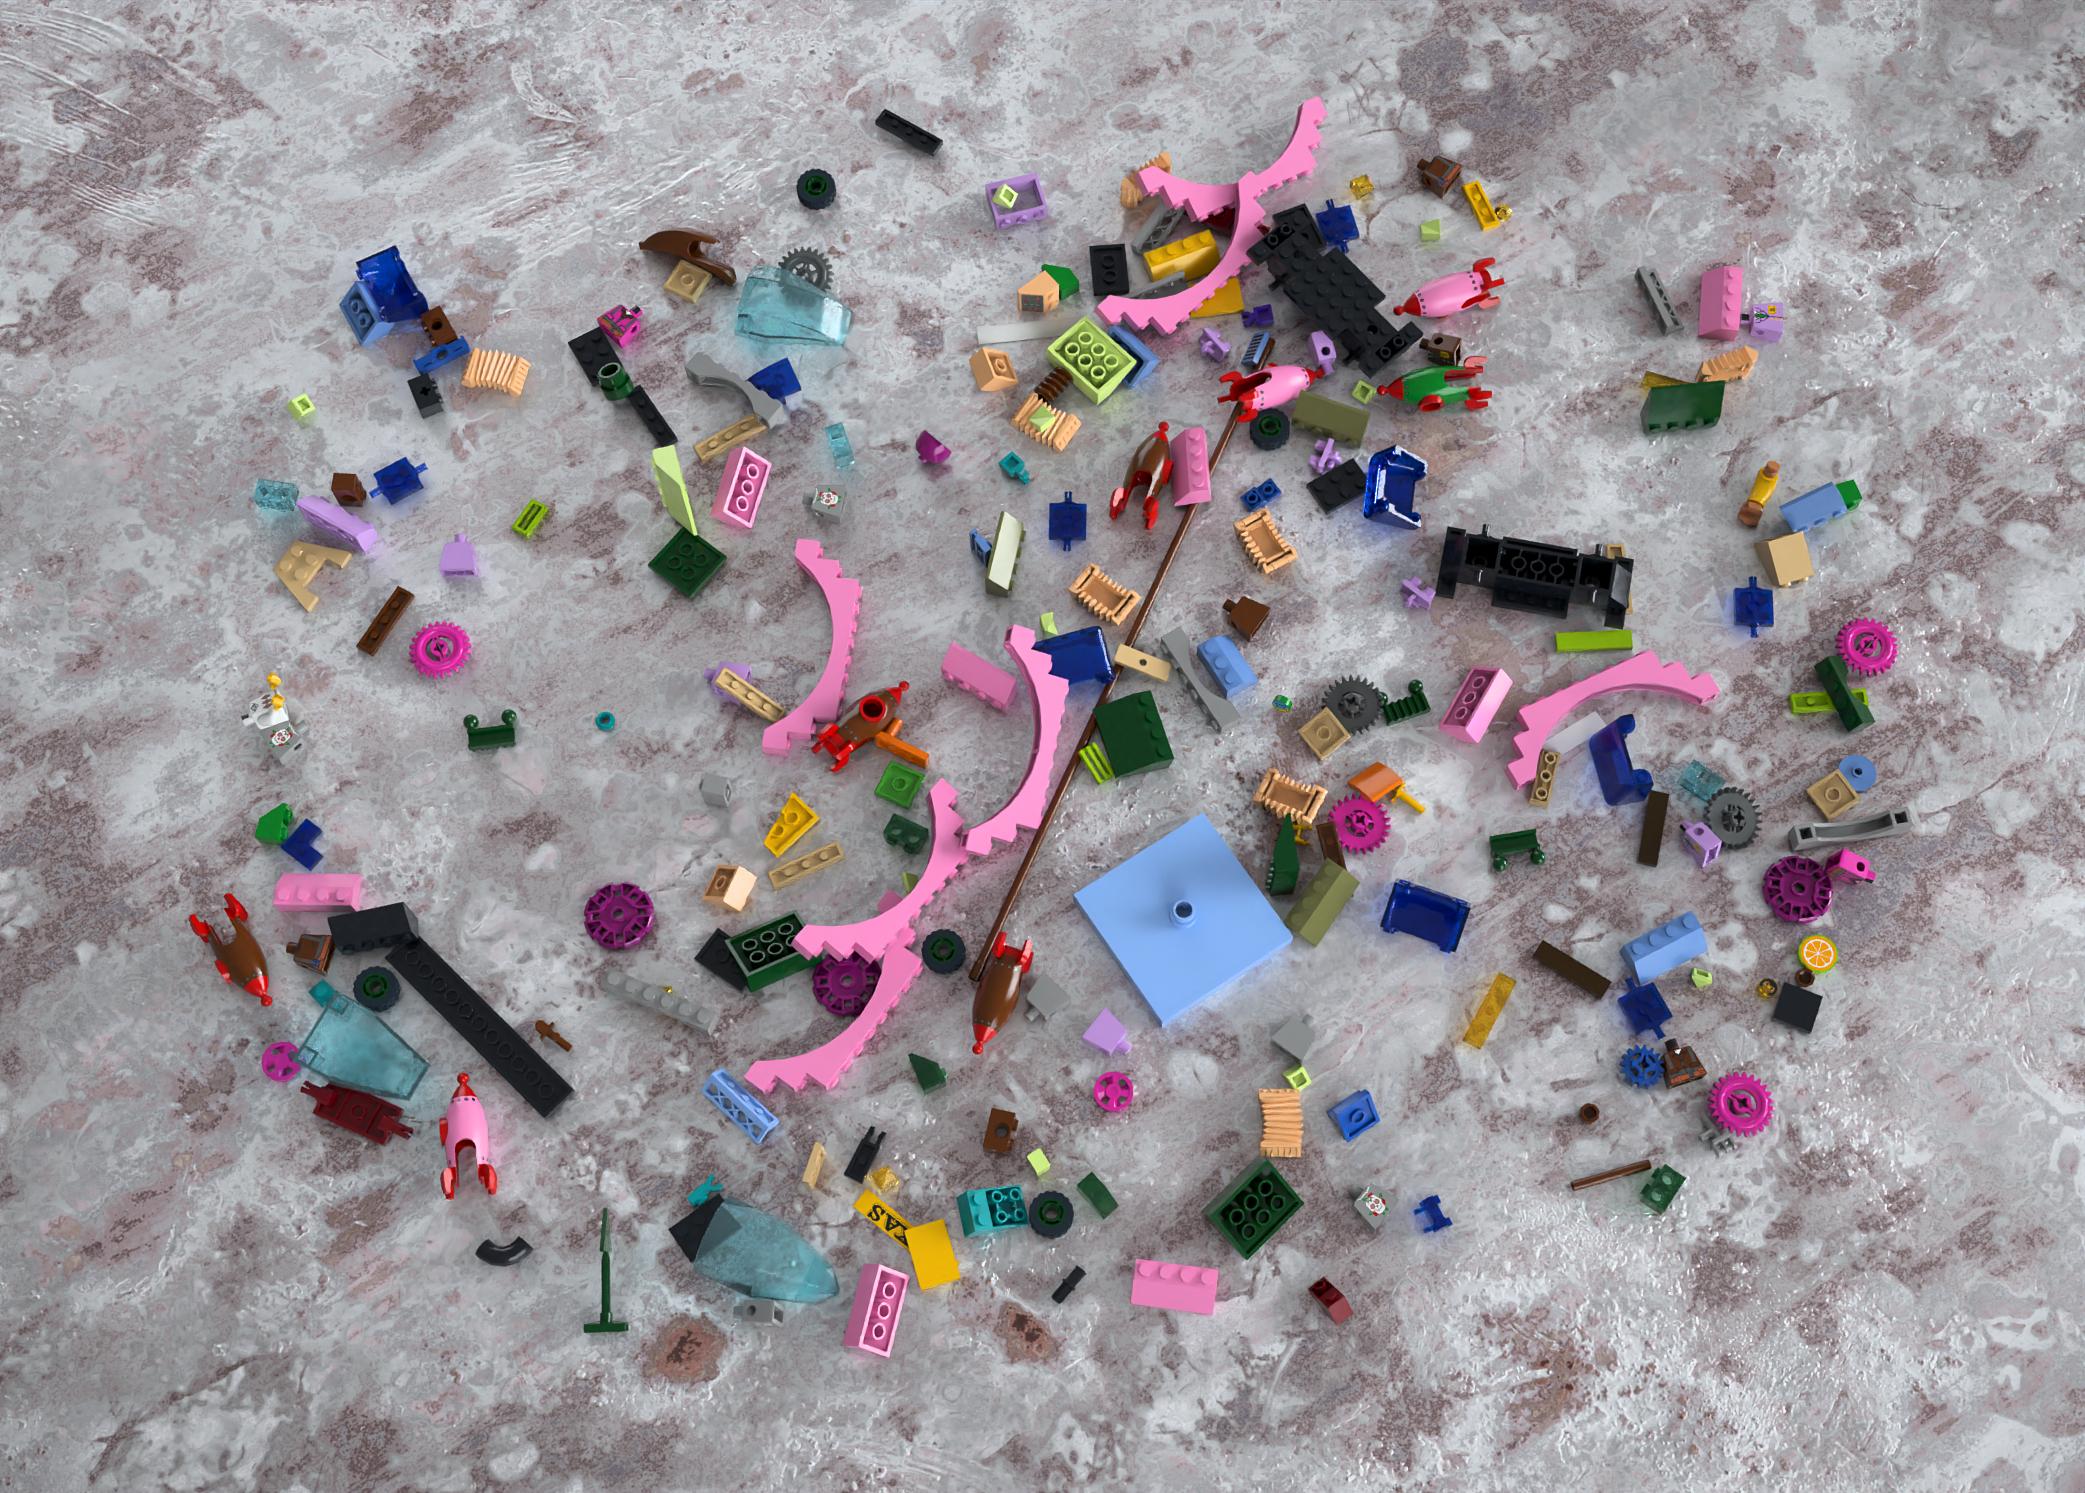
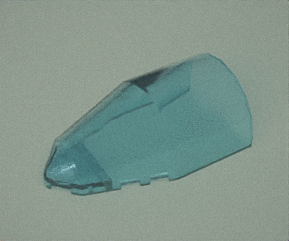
M728 1196L716 1211L696 1255L694 1264L696 1273L750 1298L816 1305L828 1298L837 1296L840 1292L833 1265L787 1221L733 1196Z

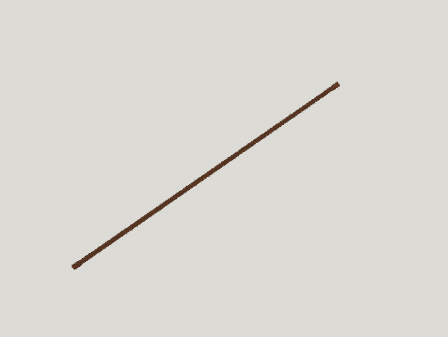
M1269 337L1258 363L1254 365L1250 374L1258 372L1264 367L1276 343L1273 338ZM1237 401L1209 461L1210 481L1237 425L1236 418L1242 414L1243 402ZM1200 503L1189 504L1124 645L1133 648ZM1115 663L1095 708L1107 704L1124 666ZM1093 712L980 955L970 971L968 978L972 981L979 982L985 970L986 963L992 952L993 943L998 933L1002 931L1081 761L1078 752L1087 747L1094 733L1097 723Z

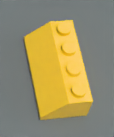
M1209 229L1143 254V266L1152 283L1181 270L1185 273V282L1187 283L1210 274L1221 260L1216 242Z

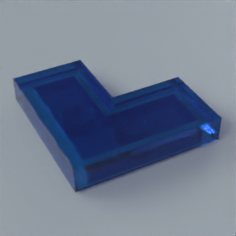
M306 818L280 848L311 872L323 858L322 854L310 846L322 833V830Z

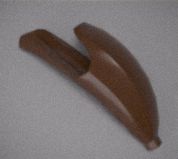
M670 227L661 229L649 236L645 241L639 242L640 250L676 254L714 273L730 287H733L737 280L734 268L702 254L700 249L701 242L710 244L720 243L717 238L706 232L687 227Z

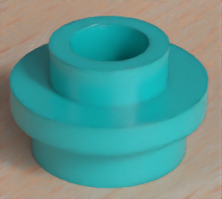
M601 712L596 717V725L601 730H609L615 724V718L609 712ZM606 719L609 720L607 724L602 723Z

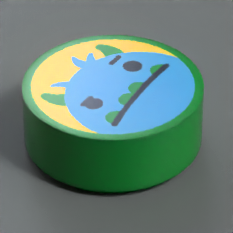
M1277 695L1272 705L1281 712H1289L1292 702L1285 696Z

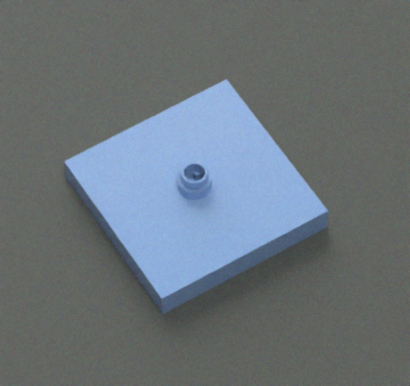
M1203 812L1073 894V902L1161 1028L1290 945L1293 940L1290 931Z

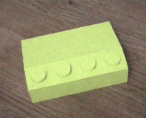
M1084 316L1047 348L1046 360L1054 367H1061L1073 377V384L1096 405L1113 392L1137 363L1131 355L1087 316Z
M674 445L652 450L654 458H650L652 468L657 469V471H654L656 481L661 482L658 484L660 495L664 494L662 496L664 507H668L669 513L694 536L698 535Z

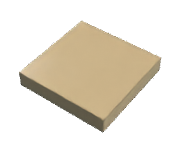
M681 259L663 285V289L695 304L712 278V273Z
M1325 707L1297 731L1321 761L1352 737L1328 707Z
M1838 768L1805 789L1806 794L1828 822L1861 801L1859 795Z
M818 1142L814 1144L802 1179L805 1189L811 1191L814 1190L826 1155L823 1145Z

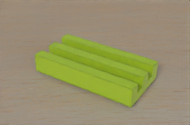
M532 498L512 525V530L518 531L519 534H523L528 538L548 511V507ZM534 505H536V507H535V509L532 511V513L529 514V512H530L531 509L534 507ZM529 514V516L527 517V520L525 521V523H524V524L522 525V527L520 528L519 526H520L521 523L524 521V519L526 518V516Z
M1095 742L1078 752L1098 785L1114 776L1112 768ZM1085 752L1088 753V755L1090 756L1091 760L1093 761V764H1094L1095 767L1098 769V771L1100 772V774L1102 775L1103 778H1100V776L1098 775V773H1097L1096 770L1094 769L1093 765L1091 764V762H1090L1089 759L1087 758Z

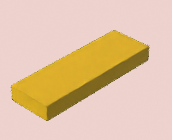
M1479 181L1462 185L1461 190L1482 231L1498 227L1500 222Z

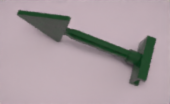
M608 1207L603 1208L600 1252H603L601 1260L602 1313H600V1321L584 1324V1333L629 1331V1322L612 1321L609 1251H612Z

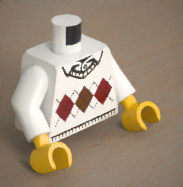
M271 672L266 680L271 685L267 686L265 694L249 703L250 712L241 716L245 726L256 723L259 729H265L289 720L286 702L279 690L275 688L281 682L278 675Z

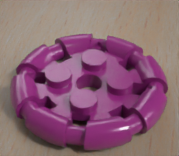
M1787 856L1779 859V862L1776 864L1773 863L1769 866L1763 877L1765 883L1762 886V893L1766 904L1770 905L1773 908L1772 912L1781 919L1788 922L1790 920L1797 921V924L1810 923L1817 920L1818 916H1823L1832 904L1833 899L1831 895L1834 893L1829 874L1826 875L1822 870L1823 867L1816 861L1807 857L1803 859L1799 858V856ZM1798 865L1803 866L1804 870L1798 869ZM1784 868V869H1786L1788 872H1787L1786 874H1784V873L1781 871V869ZM1816 874L1819 880L1815 881L1812 875ZM1773 882H1779L1778 887L1772 886ZM1796 884L1802 886L1803 893H1797L1793 886ZM1819 891L1823 892V896L1818 895ZM1779 897L1780 901L1782 902L1781 905L1776 901V899ZM1812 903L1816 907L1814 910L1809 907ZM1793 908L1799 909V913H1793Z
M621 881L618 884L612 882L596 890V894L589 898L584 909V916L586 918L584 925L588 935L592 940H597L599 945L608 949L617 950L620 947L627 949L635 946L642 941V937L646 933H649L653 925L654 915H652V910L654 907L649 895L645 891L642 892L639 886L629 882ZM621 891V896L614 897L615 892ZM634 895L637 897L635 901L630 899ZM602 898L605 899L601 905L598 903ZM618 910L624 912L621 919L613 918L614 913ZM638 910H644V915H639ZM599 914V919L594 920L593 916ZM635 925L640 927L636 933L632 930ZM603 928L607 931L604 935L600 933ZM616 935H623V939L616 940Z
M856 951L851 954L850 961H843L842 959L840 962L827 953L823 962H819L814 969L812 981H814V986L812 987L813 994L820 1005L823 1004L826 1010L834 1015L844 1017L846 1014H852V1016L859 1015L873 996L882 970L875 959L870 964ZM861 962L867 964L863 969L859 966ZM830 963L835 965L831 971L827 968ZM844 977H851L853 979L852 984L848 986L842 984ZM867 977H872L873 982L867 983ZM827 980L828 985H822V981ZM864 992L869 995L865 1000L861 998ZM831 994L835 998L832 1002L828 999ZM844 1001H852V1006L845 1007Z

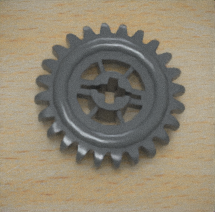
M802 246L799 252L794 248V254L788 251V258L782 256L784 262H778L781 268L776 269V272L780 275H777L775 279L781 280L777 283V287L783 286L780 289V293L786 292V299L791 296L792 303L797 299L799 305L802 300L808 305L809 299L813 304H815V297L822 300L821 293L827 296L825 288L831 289L828 283H833L834 281L829 276H833L834 272L828 271L833 266L827 264L829 262L828 258L823 259L824 253L818 255V249L812 252L811 247H808L807 251H805ZM803 263V267H800L799 269L796 267L797 265ZM810 264L813 265L816 268V270L811 271L809 269ZM793 269L797 271L794 278H792ZM807 273L808 277H805V280H803L801 276H805ZM817 273V279L815 282H813V275ZM793 281H799V287Z
M1350 675L1349 681H1346L1344 676H1342V683L1335 680L1336 687L1329 685L1331 692L1324 691L1328 698H1322V702L1326 705L1321 706L1322 710L1328 707L1348 733L1352 731L1353 736L1356 735L1357 731L1362 735L1363 729L1370 731L1369 725L1376 726L1374 720H1380L1381 717L1378 714L1384 712L1383 709L1379 708L1384 705L1383 701H1379L1383 695H1376L1379 692V688L1373 689L1374 682L1367 685V678L1360 682L1359 675L1356 680H1353L1352 675ZM1353 693L1359 694V695H1361L1362 697L1359 698L1358 696L1354 695ZM1364 700L1367 704L1366 708L1361 706V702ZM1353 702H1355L1356 706L1352 705L1351 707H1349V704H1353ZM1339 704L1344 706L1341 711H1339ZM1346 712L1347 714L1352 715V719L1346 718L1342 714ZM1358 713L1362 714V716L1354 718V715Z
M1725 787L1724 790L1719 789L1717 794L1713 793L1711 795L1712 799L1707 800L1709 806L1704 807L1707 814H1703V817L1707 819L1703 823L1722 841L1721 847L1723 849L1728 848L1730 851L1734 849L1741 850L1742 848H1747L1748 844H1753L1754 841L1751 838L1759 837L1754 831L1762 830L1756 824L1763 822L1757 819L1763 813L1755 812L1760 805H1752L1756 798L1748 800L1751 793L1743 794L1744 789L1737 791V787H1732L1731 789L1730 787ZM1728 805V811L1723 810Z

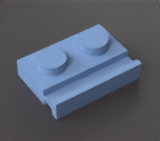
M975 528L969 532L970 547L972 550L975 549V555L987 568L992 545L987 539L984 540L981 535L978 536Z

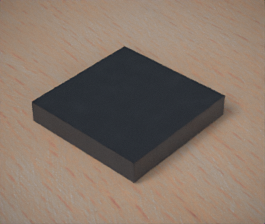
M1784 982L1771 1019L1810 1034L1823 996Z

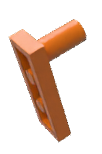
M894 717L885 732L881 731L875 737V745L926 769L929 764V754L895 738L903 722L899 718Z

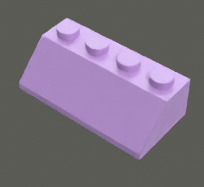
M313 494L295 503L305 520L364 553L368 551L378 537L375 526L370 522H362L357 515L346 513L341 506L330 504V501L323 496L319 498Z

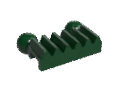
M1414 679L1409 682L1408 690L1413 694L1411 697H1405L1403 700L1398 699L1396 702L1392 701L1388 705L1386 693L1378 692L1376 694L1383 695L1379 701L1384 702V705L1380 708L1384 711L1383 714L1387 721V727L1430 712L1431 708L1424 692L1422 693L1423 684L1420 680Z
M511 709L503 711L501 719L506 725L477 729L475 728L479 724L478 718L473 714L465 716L463 724L468 729L469 750L476 752L478 749L483 751L485 748L491 750L493 747L499 749L500 746L504 748L508 745L514 747L516 741L513 723L517 719L515 711Z
M1536 829L1490 836L1489 842L1493 857L1495 858L1492 862L1494 870L1503 872L1507 869L1508 861L1504 858L1505 856H1512L1515 853L1521 854L1522 852L1528 853L1530 851H1533L1530 860L1534 865L1540 866L1544 864L1546 855L1540 850Z

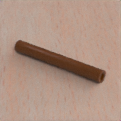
M1647 1159L1571 1181V1187L1573 1191L1650 1170L1652 1168L1651 1163Z

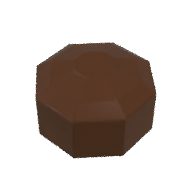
M1802 968L1796 971L1794 979L1797 985L1806 988L1813 985L1815 976L1812 970Z
M1587 1103L1580 1108L1579 1118L1583 1123L1592 1124L1599 1119L1600 1111L1595 1104Z

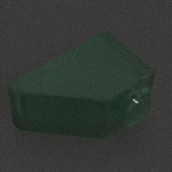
M913 1053L908 1054L924 1095L947 1086L945 1080L948 1079L944 1067L940 1069L937 1062Z
M1093 1172L1089 1173L1077 1184V1191L1103 1220L1119 1207L1108 1189Z

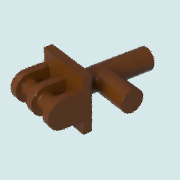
M538 1020L535 1023L536 1031L541 1034V1041L547 1036L565 1051L569 1052L573 1046L560 1037L559 1033L552 1030L555 1026L554 1022L548 1025L544 1021Z

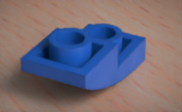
M1269 478L1256 488L1254 486L1242 495L1240 499L1249 511L1253 512L1280 496L1282 492L1273 480Z

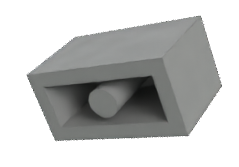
M706 773L704 779H701L699 784V790H701L705 803L728 808L733 792L729 778Z

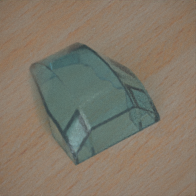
M757 265L752 268L746 278L736 312L734 334L766 344L843 346L853 311L826 292L786 269Z
M337 990L292 1059L293 1062L331 1085L410 1101L431 1067L425 1059L370 1008Z

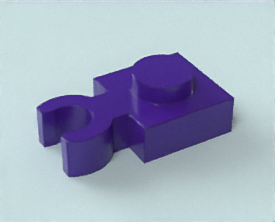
M1271 304L1254 307L1253 313L1247 311L1241 313L1242 319L1249 318L1243 321L1244 327H1249L1255 322L1257 327L1274 323Z

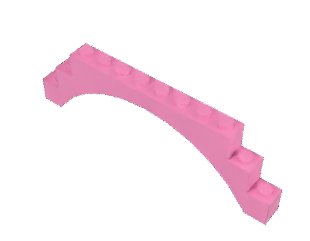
M1319 96L1303 102L1298 107L1294 130L1285 150L1271 167L1256 175L1265 186L1261 190L1262 195L1266 194L1268 189L1273 188L1276 190L1282 187L1283 183L1287 181L1288 184L1296 181L1298 176L1306 177L1313 173L1312 170L1317 165L1311 151L1318 148V144L1322 141L1316 126L1323 123V119L1328 115ZM1156 166L1144 169L1134 177L1143 197L1147 195L1152 197L1160 193L1167 210L1173 207L1175 210L1184 205L1191 222L1197 220L1202 222L1209 218L1208 215L1213 214L1216 216L1222 213L1224 208L1232 209L1235 207L1234 186L1236 183L1215 186L1196 184L1176 178Z
M1251 170L1235 184L1236 212L1233 232L1223 257L1217 267L1206 278L1192 288L1176 295L1159 299L1134 300L1109 295L1095 308L1094 312L1107 327L1112 323L1116 325L1124 319L1135 332L1139 328L1143 330L1151 323L1162 337L1166 333L1169 335L1177 329L1176 324L1178 322L1183 324L1190 317L1189 313L1192 310L1196 312L1203 306L1201 302L1205 298L1208 301L1216 294L1214 292L1216 288L1222 289L1228 283L1226 279L1230 276L1234 278L1241 271L1239 268L1243 264L1246 267L1252 262L1246 255V251L1265 237L1257 228L1264 222L1262 218L1267 213L1255 201L1263 194L1261 190L1265 187L1264 184Z
M797 539L795 560L796 564L815 581L825 596L833 621L832 650L827 667L818 685L808 698L787 717L765 728L762 741V750L765 754L786 756L787 750L791 749L792 739L812 741L813 734L816 735L817 723L835 724L843 714V708H840L841 702L845 701L846 691L843 688L844 684L848 683L846 669L851 665L849 651L850 649L853 650L854 646L852 632H856L857 621L854 620L855 615H859L860 605L857 602L858 598L862 597V587L859 586V580L842 578L843 568L840 567L839 560L823 559L824 549L821 548L820 541Z
M1011 625L1006 628L1003 646L1018 666L1030 695L1034 719L1032 753L1020 784L1004 806L986 821L963 831L959 851L977 856H985L990 852L992 846L990 840L1002 843L1013 842L1017 834L1016 827L1034 830L1040 826L1042 816H1040L1041 810L1046 802L1044 797L1045 791L1050 782L1048 778L1049 772L1053 767V753L1057 748L1056 738L1061 729L1060 719L1065 711L1064 700L1069 692V680L1048 674L1052 668V655L1031 649L1035 643V631L1018 625Z
M1652 649L1647 652L1643 650L1630 660L1629 658L1623 659L1617 666H1608L1597 675L1593 673L1587 676L1582 682H1573L1569 685V688L1564 690L1562 688L1558 689L1547 698L1545 696L1540 697L1534 704L1521 706L1518 709L1516 719L1523 731L1513 735L1510 743L1518 758L1509 761L1504 772L1515 791L1532 784L1536 777L1539 755L1545 739L1562 718L1571 710L1590 699L1611 692L1653 690L1675 695L1700 706L1715 699L1720 690L1709 672L1703 675L1699 673L1691 678L1681 661L1676 663L1670 662L1663 667Z
M941 778L926 796L931 819L932 844L928 863L921 880L907 897L897 906L880 916L857 924L835 927L807 924L793 939L791 946L808 960L813 955L817 957L825 949L839 962L844 957L848 959L854 951L870 964L874 959L878 961L885 953L883 949L887 945L891 947L897 940V933L899 931L903 933L910 925L908 921L911 918L915 920L922 912L920 909L922 905L925 904L927 906L934 898L932 894L935 891L939 893L946 885L944 881L947 877L951 879L958 871L956 867L959 864L963 866L970 858L968 853L959 851L961 840L958 836L964 830L962 825L965 820L952 810L958 802L956 797L959 792Z
M888 890L877 904L880 915L897 906L903 899L891 890ZM908 926L903 933L900 931L897 933V940L891 947L888 945L885 947L882 973L875 992L861 1015L847 1030L828 1044L807 1054L784 1060L755 1061L745 1074V1081L764 1095L775 1088L776 1080H779L795 1093L806 1086L808 1077L827 1091L830 1087L833 1088L838 1083V1076L841 1072L847 1071L850 1067L851 1059L854 1055L858 1056L864 1048V1042L873 1037L876 1032V1026L886 1020L888 1016L886 1013L889 1009L896 1007L902 992L906 993L911 987L912 983L910 982L912 979L918 977L923 971L922 959L907 950L916 942L915 931Z

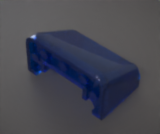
M396 245L357 261L358 269L355 270L359 280H364L380 311L378 313L381 320H386L387 323L422 319L420 315L429 311L426 298L417 289L406 269L404 261L400 259V252Z
M1398 445L1376 452L1369 462L1363 510L1364 518L1372 522L1407 530L1420 528L1421 515L1417 512H1412L1415 482L1426 476L1428 461Z
M1092 626L1038 641L1031 648L1032 650L1052 655V668L1048 674L1069 680L1068 686L1096 679L1102 684H1107L1116 679L1106 637L1100 626Z
M1633 714L1620 716L1593 734L1589 741V748L1606 803L1610 806L1645 801L1654 786L1652 777L1647 770H1633L1624 740L1635 729L1636 725Z
M1396 878L1380 927L1383 928L1384 932L1390 934L1401 931L1436 943L1442 952L1450 954L1452 951L1456 953L1471 909V903Z

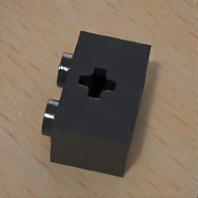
M428 373L407 381L423 419L443 411L441 404L444 401L440 393L436 394L435 389H438L434 378L430 379Z

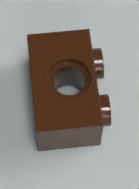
M440 305L420 315L423 320L420 324L425 333L429 331L430 336L428 338L433 346L439 347L445 343L448 345L458 339Z
M348 473L333 474L331 491L340 506L362 507L367 493L357 475Z
M995 1108L991 1109L983 1151L1007 1156L1008 1151H1012L1014 1139H1011L1013 1131H1017L1019 1122L1016 1119L1015 1113ZM1000 1128L1007 1131L1003 1137L996 1135V1131Z

